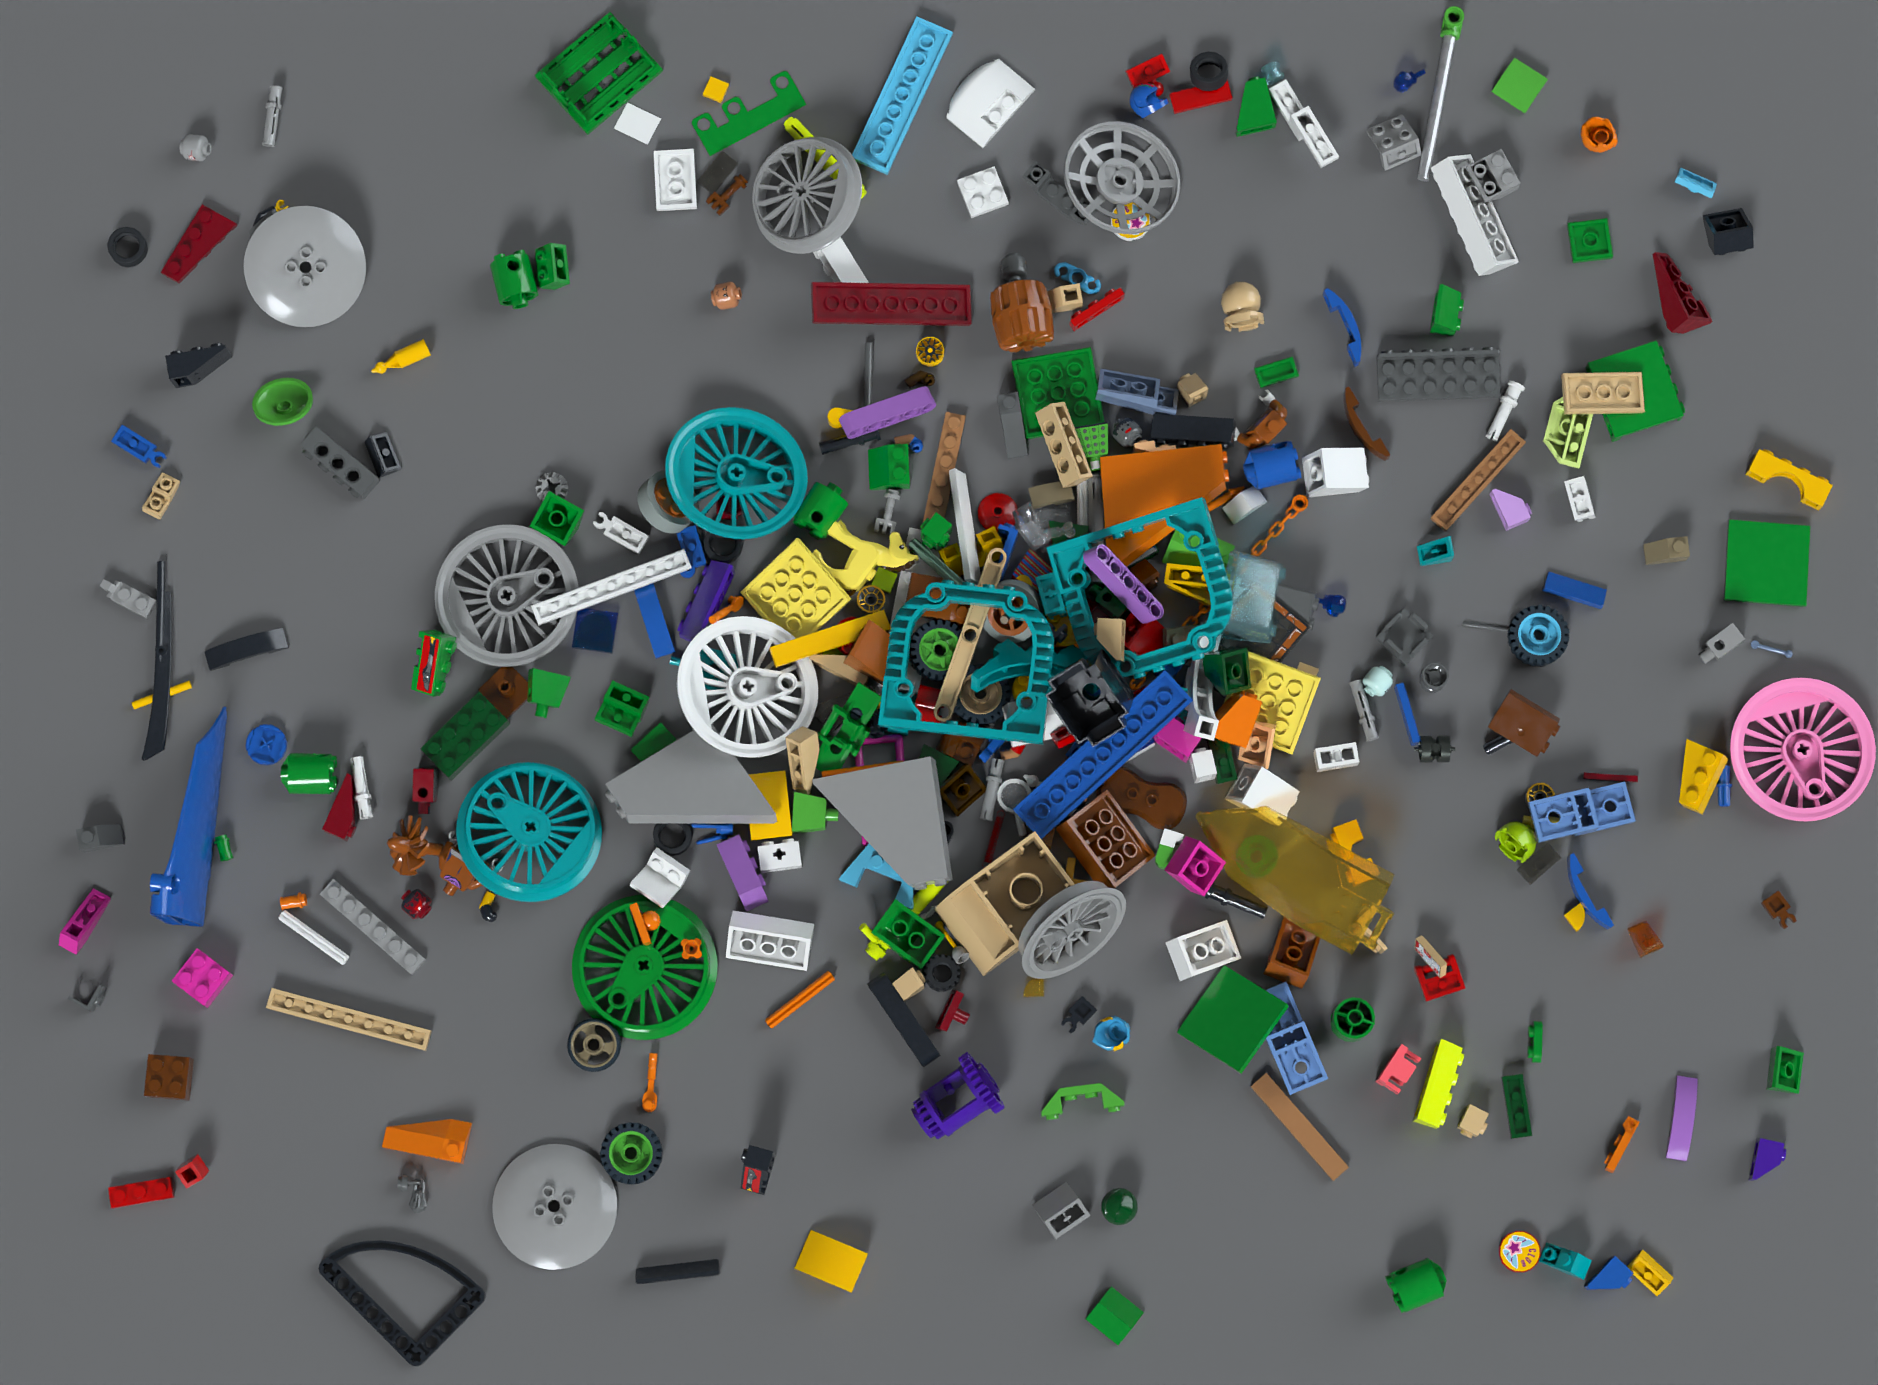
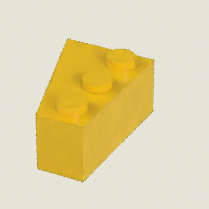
M1167 563L1164 584L1169 589L1211 608L1210 594L1202 567ZM1225 569L1230 583L1231 574Z
M1686 739L1679 803L1685 808L1703 815L1728 758L1724 754Z

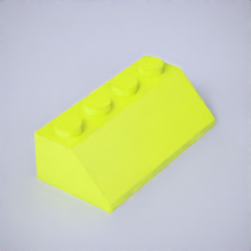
M1443 1039L1436 1042L1413 1122L1435 1129L1439 1128L1440 1125H1444L1447 1114L1443 1112L1445 1106H1449L1453 1094L1449 1092L1451 1086H1455L1459 1074L1455 1072L1457 1066L1462 1065L1464 1054L1461 1052L1463 1048Z

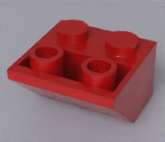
M1130 613L1126 618L1124 650L1142 655L1163 648L1164 627L1157 620L1146 624L1141 623Z

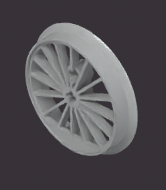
M808 137L791 141L779 147L765 160L753 186V209L762 234L771 244L790 253H811L829 246L845 233L857 214L862 197L860 169L852 154L844 146L828 138ZM816 149L825 150L811 172ZM809 150L803 175L801 151ZM794 154L798 179L787 162V159ZM833 154L837 162L817 176L830 155ZM782 163L795 185L775 172ZM839 169L837 179L819 184ZM773 175L783 180L778 186L769 185ZM836 185L834 194L816 192ZM789 188L788 191L790 192L785 194L786 189ZM767 190L777 191L778 196L766 199ZM816 197L833 198L831 207H827L818 201ZM785 200V202L767 215V205ZM813 202L829 211L825 225L814 208ZM808 207L821 227L819 231L813 234L810 231ZM788 208L774 229L770 221ZM802 211L805 236L795 238ZM794 212L789 236L780 235V232Z
M1085 881L1070 886L1050 898L1032 915L1021 932L1018 949L1022 956V967L1025 973L1037 979L1052 978L1078 967L1096 954L1114 935L1123 920L1126 910L1124 895L1117 889L1108 888L1102 882ZM1083 931H1089L1085 936H1081ZM1078 938L1080 939L1079 941H1077L1075 944L1072 945V941H1075V940H1077Z

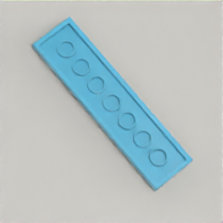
M916 16L853 151L852 156L856 162L888 175L952 38V31Z

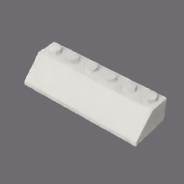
M1471 154L1450 156L1431 167L1434 180L1438 183L1441 190V195L1449 208V213L1457 226V231L1463 239L1465 249L1471 257L1475 271L1479 276L1489 275L1519 262L1492 201L1484 202L1466 169V166L1474 163Z

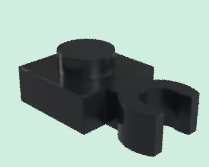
M1082 996L1069 1009L1068 1012L1072 1016L1065 1018L1061 1025L1064 1026L1067 1022L1072 1023L1073 1027L1069 1031L1071 1034L1076 1030L1078 1022L1084 1025L1095 1014L1097 1009Z

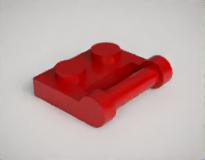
M1454 954L1447 955V958L1444 959L1452 971L1446 973L1441 978L1435 976L1425 979L1424 974L1433 971L1428 964L1414 966V971L1426 1002L1466 989Z

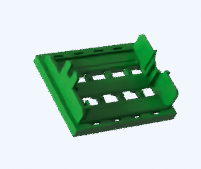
M609 12L535 75V78L588 135L663 72V69L638 43L636 38L629 33V30ZM620 35H623L625 39L620 38L621 44L617 47L613 41ZM610 43L614 50L602 59L598 54L609 46ZM637 51L642 58L633 64L629 57ZM595 57L599 63L587 72L583 67ZM626 62L630 68L618 77L614 70ZM580 70L584 76L572 85L568 79ZM611 75L614 81L603 90L599 83L605 77ZM565 83L568 89L565 92L562 90L559 93L558 88ZM592 88H596L599 94L588 103L584 95ZM577 101H581L585 105L580 110L574 105Z

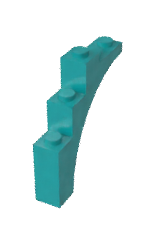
M1010 639L997 644L993 650V658L989 659L982 668L976 669L971 676V689L977 693L988 685L1004 679L1029 676L1033 646L1024 651ZM1074 645L1061 649L1058 654L1054 652L1051 677L1079 659H1087V657ZM1094 683L1084 686L1085 690L1091 694L1100 689Z

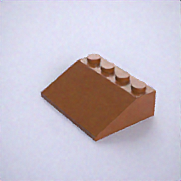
M1108 789L1055 828L1092 880L1102 882L1108 888H1116L1156 856Z

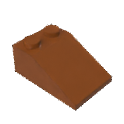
M911 573L906 602L918 594L925 593L926 587L934 582L942 583L944 579ZM934 589L931 592V597L934 599L939 598L942 594L941 590ZM951 603L942 611H926L921 617L930 620H947L952 624H956L957 627H962L970 605Z
M1285 913L1263 974L1282 982L1286 981L1288 984L1302 989L1309 977L1324 927Z

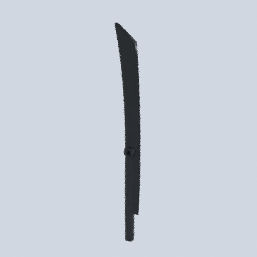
M157 561L154 687L149 727L142 755L143 761L165 750L171 679L172 614L171 592L165 591V561Z

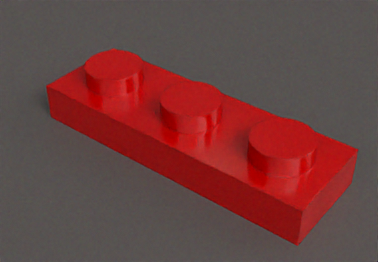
M1113 288L1104 295L1105 298L1100 301L1094 300L1088 305V309L1083 312L1080 310L1073 314L1070 320V327L1073 331H1076L1123 300L1125 294L1122 289L1118 288L1115 290Z
M171 1177L108 1188L112 1209L174 1198Z

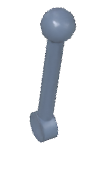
M1756 640L1751 642V648L1765 649L1783 654L1787 658H1791L1793 655L1791 650L1784 651L1759 644Z

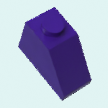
M1763 1138L1756 1139L1749 1180H1757L1780 1165L1781 1161L1785 1160L1787 1151L1784 1149L1785 1143Z

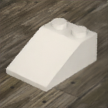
M1227 920L1165 942L1180 981L1241 959Z

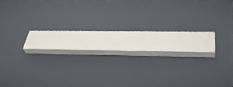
M685 549L531 605V608L539 626L692 569Z

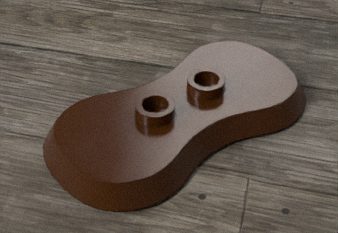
M1120 767L1097 788V796L1108 789L1125 814L1137 815L1157 829H1173L1181 822L1186 811L1187 798L1180 787L1167 782L1153 783L1146 781L1126 767Z

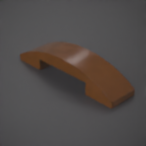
M1346 387L1343 397L1344 408L1354 434L1372 454L1384 461L1388 460L1390 457L1389 451L1381 438L1375 441L1371 439L1354 409L1358 408L1359 402L1350 387Z

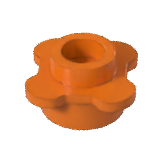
M699 938L694 940L683 939L681 941L683 946L682 957L684 959L689 957L699 959L702 956L700 951L701 940Z

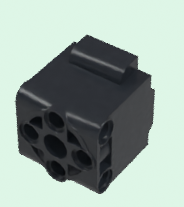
M1103 649L1087 659H1079L1048 679L1050 685L1045 696L1078 744L1088 739L1094 747L1126 727L1127 721L1124 716L1129 713L1135 696ZM1094 683L1100 688L1101 693L1091 696L1085 691L1084 686Z

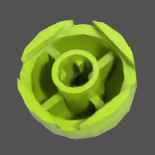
M1513 821L1505 824L1495 833V840L1499 839L1501 843L1499 845L1500 850L1512 861L1516 862L1519 859L1521 860L1520 863H1523L1535 851L1536 837L1534 830L1529 825Z

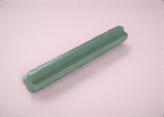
M914 538L909 542V548L913 549L914 553L944 580L954 581V584L962 585V582H965L918 539Z

